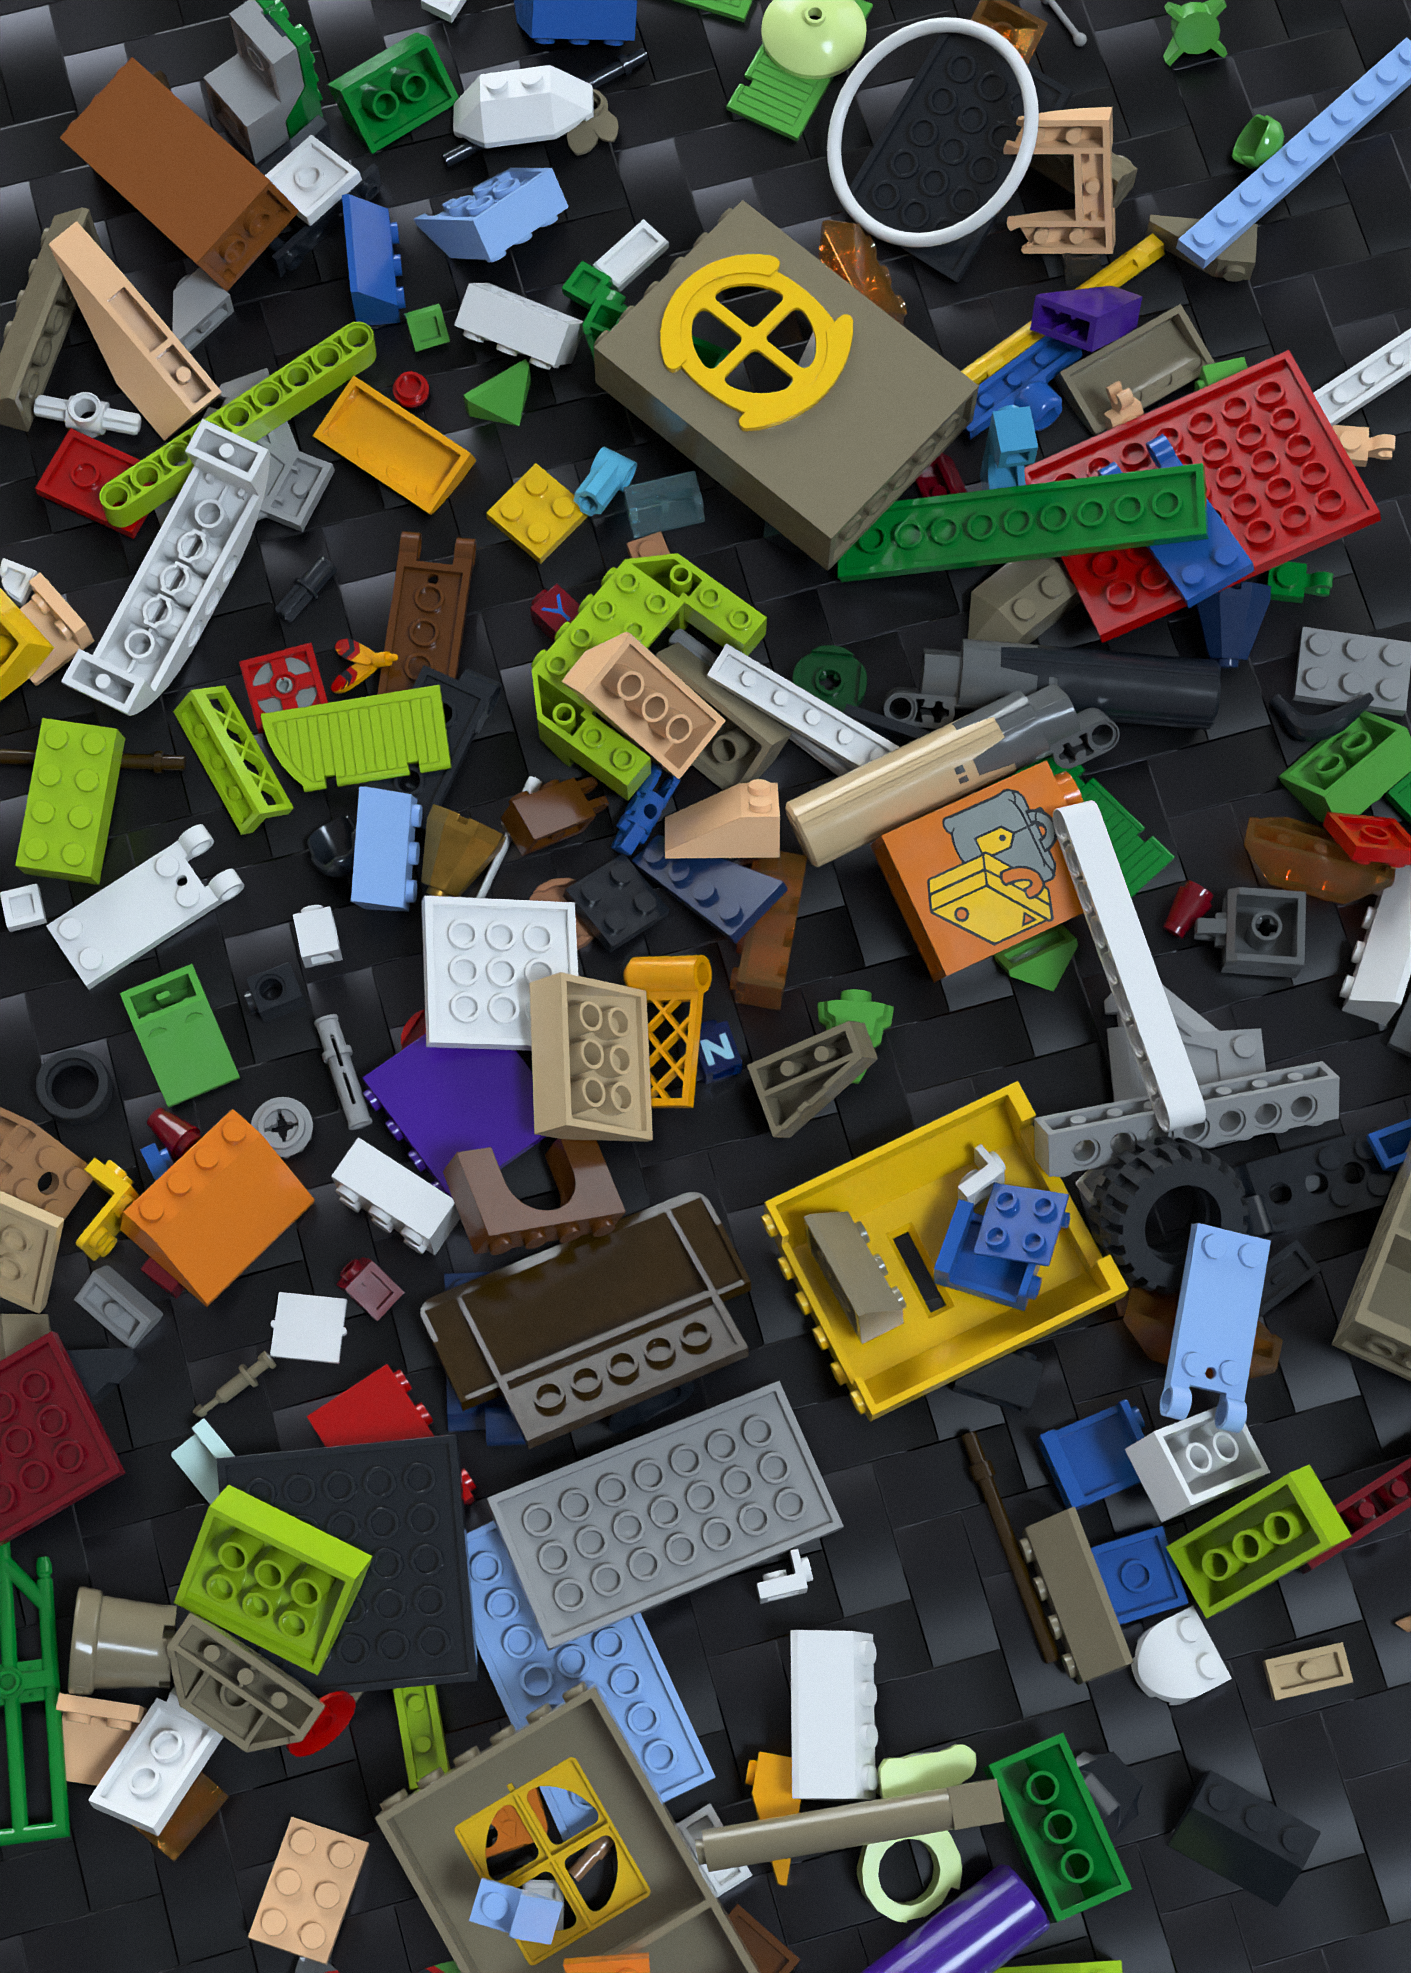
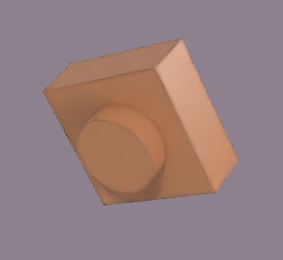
M661 531L626 543L630 559L670 554Z

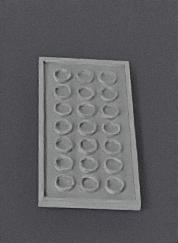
M780 1381L486 1499L487 1506L547 1651L834 1533L844 1527Z

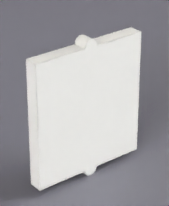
M279 1292L275 1320L271 1321V1327L274 1330L270 1356L339 1364L342 1338L347 1334L344 1323L348 1300Z

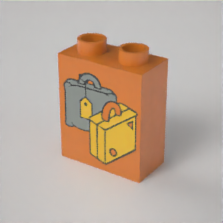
M1047 760L881 835L870 844L933 982L1084 913L1053 826V812L1055 809L1083 802L1076 782L1067 771L1053 775Z

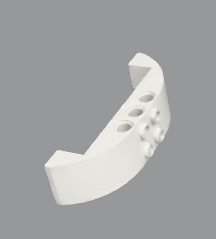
M204 419L201 420L185 450L194 467L96 650L91 655L78 649L61 681L64 685L128 716L135 715L152 704L169 686L188 659L244 554L264 499L270 466L269 450Z

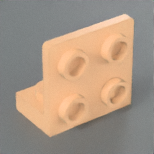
M41 572L29 580L35 594L28 603L20 608L54 647L35 674L29 678L36 686L73 659L78 649L84 650L94 642L86 623Z
M59 1693L56 1710L63 1712L66 1780L98 1786L146 1715L147 1709L140 1705Z

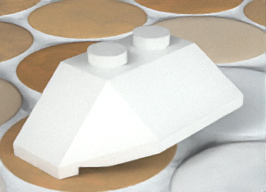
M551 65L481 74L454 103L453 131L455 136L459 138L464 137L468 141L484 148L557 139L577 127L583 120L588 121L594 117L593 87L591 84Z

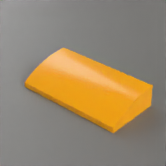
M354 375L313 434L314 438L430 515L445 502L476 462L475 457L470 452Z

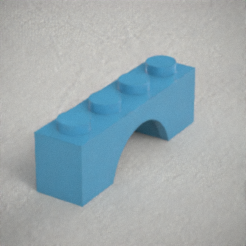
M1007 405L998 409V411L992 412L980 471L982 490L1026 485L1024 465L1035 463L1038 450L1030 406L1018 407L1017 405Z

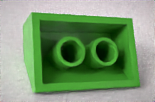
M1364 711L1344 731L1329 739L1320 741L1278 777L1281 783L1320 822L1324 823L1327 812L1360 815L1371 804L1378 801L1391 787L1410 773L1411 736L1406 727Z

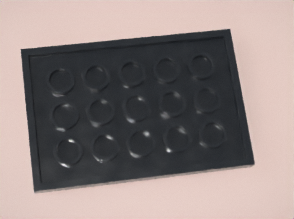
M949 32L940 34L849 187L852 195L867 214L876 221L895 230L912 233L932 232L953 226L965 220L993 197L1004 183L1016 160L1017 154H1004L1003 149L1007 140L1015 142L1022 128L1016 125V121L1019 116H1024V105L1018 80L1003 56L989 44L970 35ZM1026 63L1036 88L1039 113L1064 110L1073 92ZM1036 154L1032 155L1031 162L1035 158ZM840 203L837 208L848 214ZM1005 205L984 225L955 241L932 247H899L959 283Z

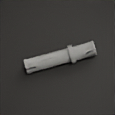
M337 1014L320 1017L314 1021V1024L317 1027L324 1053L321 1056L323 1062L329 1064L337 1093L348 1121L349 1130H356L366 1127L372 1123V1119L369 1116L361 1086L350 1057L353 1054L350 1045H346ZM332 1040H334L342 1063V1067L339 1065L336 1052L332 1044ZM344 1077L347 1078L355 1104H352Z

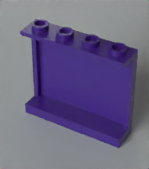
M424 1034L363 1077L367 1088L363 1095L375 1111L382 1108L390 1119L385 1122L386 1127L398 1142L403 1138L412 1149L407 1155L420 1172L427 1169L434 1179L430 1184L451 1198L453 1197L443 1170L456 1152L491 1147L499 1168L502 1169L547 1137L534 1133L533 1075L516 1050L426 1047V1034Z

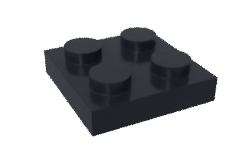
M621 854L566 888L563 894L567 902H575V912L608 953L666 918L670 911L624 854Z

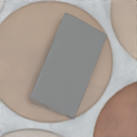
M108 1265L94 1270L74 1299L128 1348H135L163 1316V1313Z

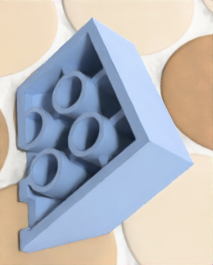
M509 168L473 188V196L466 195L458 199L452 198L442 204L443 212L435 216H427L424 213L414 218V221L450 258L479 259L494 262L503 258L506 255L505 250L512 245L528 241L532 237L531 232L537 228L556 222L558 220L557 215L567 209L568 204L552 168Z

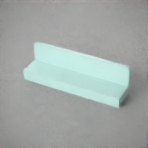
M203 1418L192 1427L195 1434L174 1450L171 1456L211 1505L219 1496L216 1458L233 1457L234 1454L205 1418Z

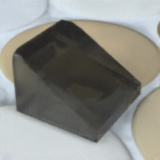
M1060 254L1064 281L1068 287L1080 286L1101 271V258L1099 254Z

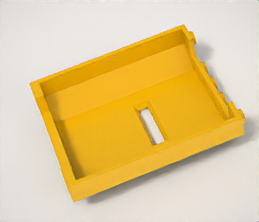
M1018 1081L764 1203L765 1215L761 1216V1221L769 1237H774L782 1256L777 1259L778 1265L787 1281L793 1278L799 1290L795 1294L796 1301L804 1315L811 1314L817 1326L812 1331L821 1350L829 1349L835 1361L830 1364L835 1379L840 1386L846 1383L857 1412L860 1415L865 1413L869 1421L875 1420L1123 1298L1129 1290L1111 1255L1102 1257L1069 1195L1065 1212L1070 1213L1068 1228H1061L1049 1267L1040 1265L1037 1276L1042 1277L1040 1290L1036 1300H1028L1025 1311L939 1284L935 1285L946 1306L930 1312L893 1239L907 1232L909 1233L934 1282V1267L958 1202L959 1183L970 1171L974 1169L980 1171L974 1162L975 1147L982 1144L988 1152L994 1151L999 1155L1006 1167V1170H1004L1005 1185L1069 1194L1061 1178L1049 1177L1035 1160L1034 1127L1032 1124L1036 1114ZM989 1198L974 1208V1213L985 1215ZM848 1211L854 1223L861 1221L870 1239V1242L866 1244L872 1255L878 1253L881 1256L888 1271V1275L884 1276L890 1288L898 1287L906 1302L907 1307L903 1309L904 1324L861 1344L808 1247L804 1217L809 1214Z

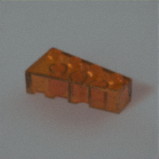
M780 851V858L753 859L751 870L783 881L788 890L737 943L736 953L742 954L740 966L733 967L729 989L736 990V1003L776 1010L781 1009L805 877L807 856Z

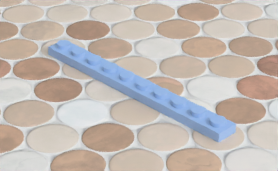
M1406 37L1178 239L1176 249L1202 269L1218 257L1411 84V40Z

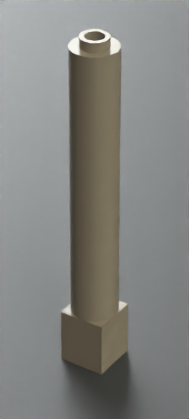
M994 1778L946 1788L702 1830V1839L695 1840L699 1865L707 1864L708 1871L713 1872L948 1830L1004 1822L997 1779Z

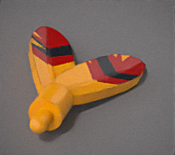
M351 639L339 640L335 645L337 653L355 664L336 677L332 683L331 690L338 694L351 690L374 673L377 668L391 666L393 661L398 660V655L391 654L389 651L375 653L368 647Z

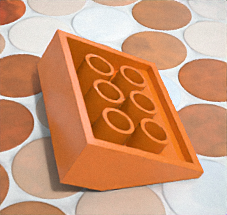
M232 1109L123 1211L120 1230L200 1302L208 1307L314 1203L315 1199L263 1135Z

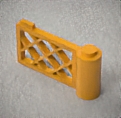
M705 955L633 957L624 969L623 976L626 986L646 990L647 1003H654L660 1010L648 1023V1039L656 1047V1050L649 1056L650 1069L662 1056L672 1067L659 1081L650 1072V1083L653 1086L651 1089V1108H693L703 996L708 991L712 980L710 962ZM662 1002H669V1003H668L666 1006H664V1004H663ZM682 1002H690L689 1016L679 1024L671 1013ZM667 1019L675 1031L661 1044L653 1032ZM682 1037L687 1044L686 1054L676 1062L668 1050ZM678 1075L683 1081L682 1098H671L664 1088Z

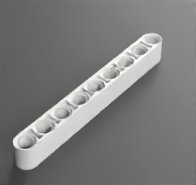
M1090 800L1057 808L1053 812L1055 833L1158 1124L1164 1132H1169L1202 1123L1206 1119L1204 1101L1098 805L1095 801Z

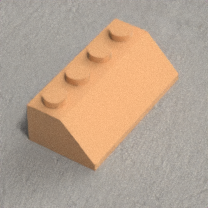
M624 632L585 651L562 680L569 689L627 740L651 757L652 762L657 763L664 771L677 779L683 776L726 721L629 632Z

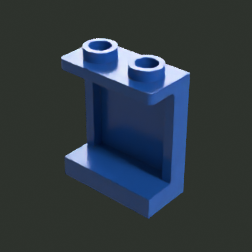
M959 1199L934 1267V1283L1025 1311L1028 1300H1036L1040 1290L1042 1277L1037 1276L1040 1265L974 1255L973 1252L984 1215L974 1213V1203Z
M1127 1399L1055 1431L1053 1429L1043 1433L1037 1438V1445L1066 1509L1075 1507L1077 1511L1141 1483L1125 1449L1144 1438L1141 1429L1145 1427V1424L1137 1406L1131 1407Z

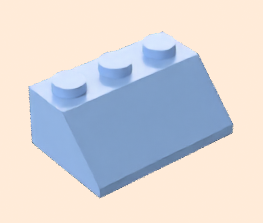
M359 786L351 902L363 909L409 912L410 903H415L417 881L412 880V867L419 863L420 845L419 842H414L415 827H421L422 805L417 804V799L412 794Z

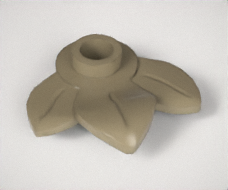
M593 89L594 107L596 108L594 110V117L588 121L583 120L577 127L567 132L569 148L575 155L590 152L595 147L598 139L614 142L618 135L619 126L617 118L608 111L606 98L595 89Z

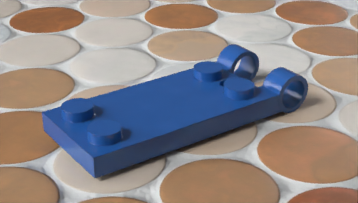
M1164 434L1146 443L1148 453L1158 468L1183 466ZM1112 462L1098 470L1097 473L1098 476L1119 474L1122 471L1115 462ZM1208 499L1209 539L1146 546L1188 608L1255 571L1253 562Z

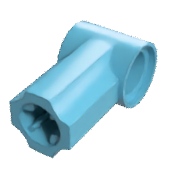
M605 446L602 447L592 463L590 473L575 492L573 501L577 503L580 511L589 516L602 514L618 491L624 492L636 472L637 463Z

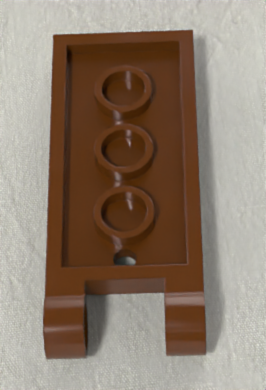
M402 531L384 652L389 651L391 654H397L398 660L393 661L391 666L381 668L377 695L412 689L423 665L457 679L472 569L476 557V539L457 537L453 565L419 561L422 534ZM431 577L438 578L436 584L429 583L428 580ZM443 706L444 710L452 711L450 707Z

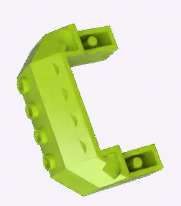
M678 553L625 559L618 568L612 567L604 576L601 582L602 587L594 596L589 594L579 606L577 617L572 623L565 622L555 635V643L548 651L545 649L540 651L531 664V668H533L532 678L540 739L568 767H571L576 762L627 801L651 774V757L596 718V711L562 682L583 653L624 632L632 634L648 649L666 626L675 632L677 629L685 630L691 624L723 648L727 643L748 656L766 635V616Z

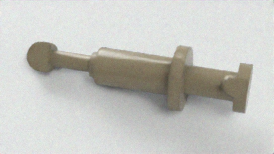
M264 1351L257 1357L258 1361L251 1367L247 1368L244 1364H241L238 1367L240 1373L216 1390V1397L204 1406L199 1404L193 1410V1413L198 1417H204L218 1403H227L247 1386L251 1385L255 1388L259 1385L256 1377L269 1367L274 1369L277 1366L276 1363Z

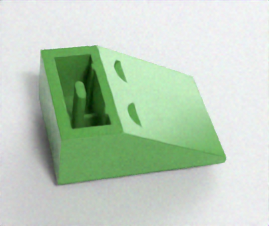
M193 964L120 993L168 1108L240 1078Z

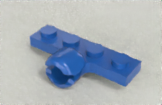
M1044 336L979 385L973 421L962 432L971 440L990 426L993 411H998V409L1007 405H1017L1018 407L1030 406L1035 431H1042L1048 428L1062 412V398L1048 385V382L1055 378L1059 372L1082 357V349Z

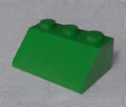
M417 32L327 84L342 116L371 154L452 107L459 99L431 38Z

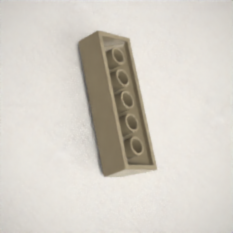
M81 207L54 216L50 228H45L43 231L41 251L38 259H33L28 272L29 281L26 289L21 290L18 294L16 301L17 312L14 320L9 321L5 327L4 345L0 353L1 425L29 432L35 416V399L44 393L78 305L48 244L77 221L100 247L101 243L90 210Z

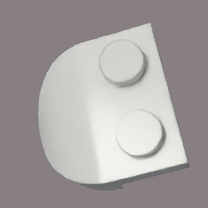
M1194 1606L1147 1629L1136 1640L1137 1646L1135 1657L1133 1658L1134 1663L1131 1664L1138 1685L1149 1697H1157L1169 1702V1705H1180L1232 1679Z

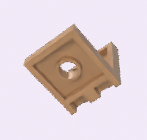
M0 1107V1191L65 1220L93 1181L84 1170L89 1164L34 1122ZM50 1172L52 1183L47 1190L40 1192L38 1181L44 1173Z

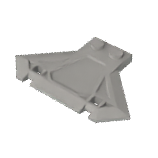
M265 368L221 384L219 389L222 392L218 397L224 400L221 408L269 377L268 369ZM268 402L264 406H272L276 402ZM209 407L203 419L219 409ZM286 421L255 442V444L268 449L270 452L268 481L257 521L268 518L303 532L335 470L333 464L300 452L288 421ZM238 422L234 426H242L246 422ZM180 461L177 466L184 465L186 462ZM179 493L172 497L170 501L168 500L154 509L161 527Z
M1162 985L1198 1086L1266 1072L1261 1028L1219 1031ZM1111 993L1104 1001L1105 1015H1117L1118 1027L1107 1028L1114 1102L1148 1096L1117 1005Z

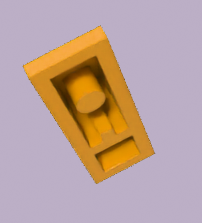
M759 1751L757 1761L749 1759L745 1784L753 1785L751 1796L758 1820L799 1813L801 1799L792 1798V1757ZM791 1858L770 1861L777 1885L786 1886Z

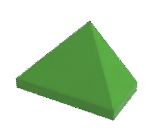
M524 359L464 394L465 410L470 417L520 426L531 382L530 367L527 360Z
M1059 924L994 954L996 962L1010 977L1054 992L1078 947L1077 939L1062 924Z

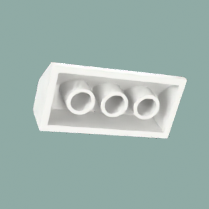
M1405 865L1403 868L1390 866L1385 874L1379 872L1372 890V894L1378 895L1374 908L1368 906L1361 928L1367 929L1363 942L1357 941L1350 962L1356 963L1353 976L1347 975L1340 991V997L1345 998L1342 1011L1383 1025L1388 1023L1402 1004L1411 975V865Z
M790 1630L792 1798L820 1801L876 1800V1788L879 1779L878 1771L875 1767V1747L878 1742V1732L874 1725V1705L877 1701V1689L874 1684L873 1664L876 1661L877 1653L873 1643V1634L856 1631Z

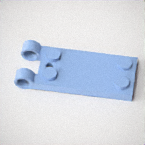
M1200 1223L1191 1225L1164 1390L1160 1399V1413L1162 1416L1184 1420L1190 1411L1192 1394L1189 1387L1220 1394L1215 1412V1425L1217 1429L1239 1433L1243 1429L1247 1418V1405L1244 1400L1270 1240ZM1208 1367L1213 1371L1211 1379L1207 1378L1205 1374Z

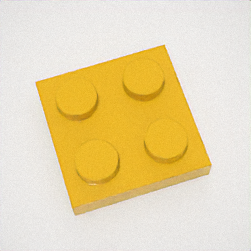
M537 463L486 512L487 519L540 564L589 515L580 511L577 503L573 501L575 495Z

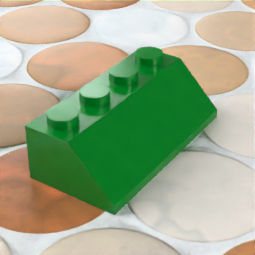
M1064 1733L983 1768L988 1780L997 1779L1003 1816L1050 1924L1062 1921L1132 1889Z

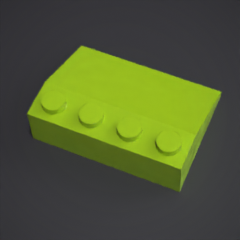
M228 1485L208 1508L174 1603L318 1675L361 1588L373 1556Z

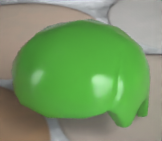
M1260 114L1255 115L1239 135L1233 148L1232 158L1249 169H1258L1283 147L1285 136L1281 124L1268 115L1265 117Z

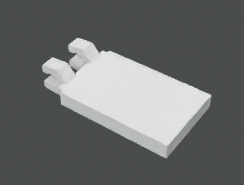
M174 1686L169 1693L167 1702L157 1698L88 1801L94 1809L159 1836L224 1736L179 1706Z

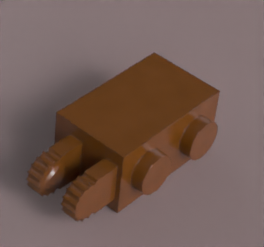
M594 776L576 781L574 777L563 782L555 779L543 785L535 793L529 794L528 791H524L508 801L509 807L500 819L522 856L584 832L596 816V813L609 806L605 796L597 797L590 801L586 799L584 794L591 792L598 785Z

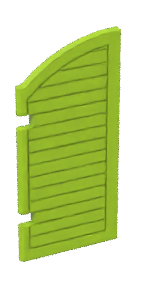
M440 685L261 714L263 728L275 756L288 773L303 786L304 792L327 789L326 777L336 776L337 786L340 787L410 775L408 764L418 762L421 773L452 768Z

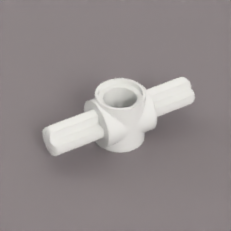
M89 392L72 395L69 400L39 395L34 402V414L36 416L64 421L66 428L75 429L91 438L97 437L100 434L103 435L106 430L136 435L141 428V416L139 414L111 409L109 402L100 401L96 395ZM86 412H95L90 418H80Z

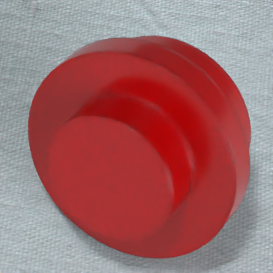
M413 371L404 372L393 384V395L400 405L410 408L417 407L427 400L429 385L422 375Z

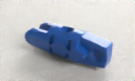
M655 762L651 764V774L635 792L616 825L619 831L611 848L620 855H631L639 843H645L652 832V828L660 818L662 810L665 809L680 782L679 779L672 775L664 781L657 793L652 791L663 770Z

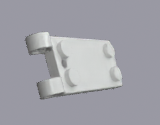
M203 824L189 828L179 837L178 841L46 925L89 990L220 904L232 899L243 890L244 884L234 869H227L219 873L209 882L208 886L204 887L189 865V860L206 852L214 843L213 838ZM180 878L187 879V884L179 886L177 882Z

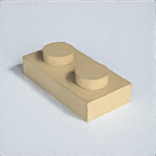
M1343 1642L1262 1661L1273 1701L1353 1683Z

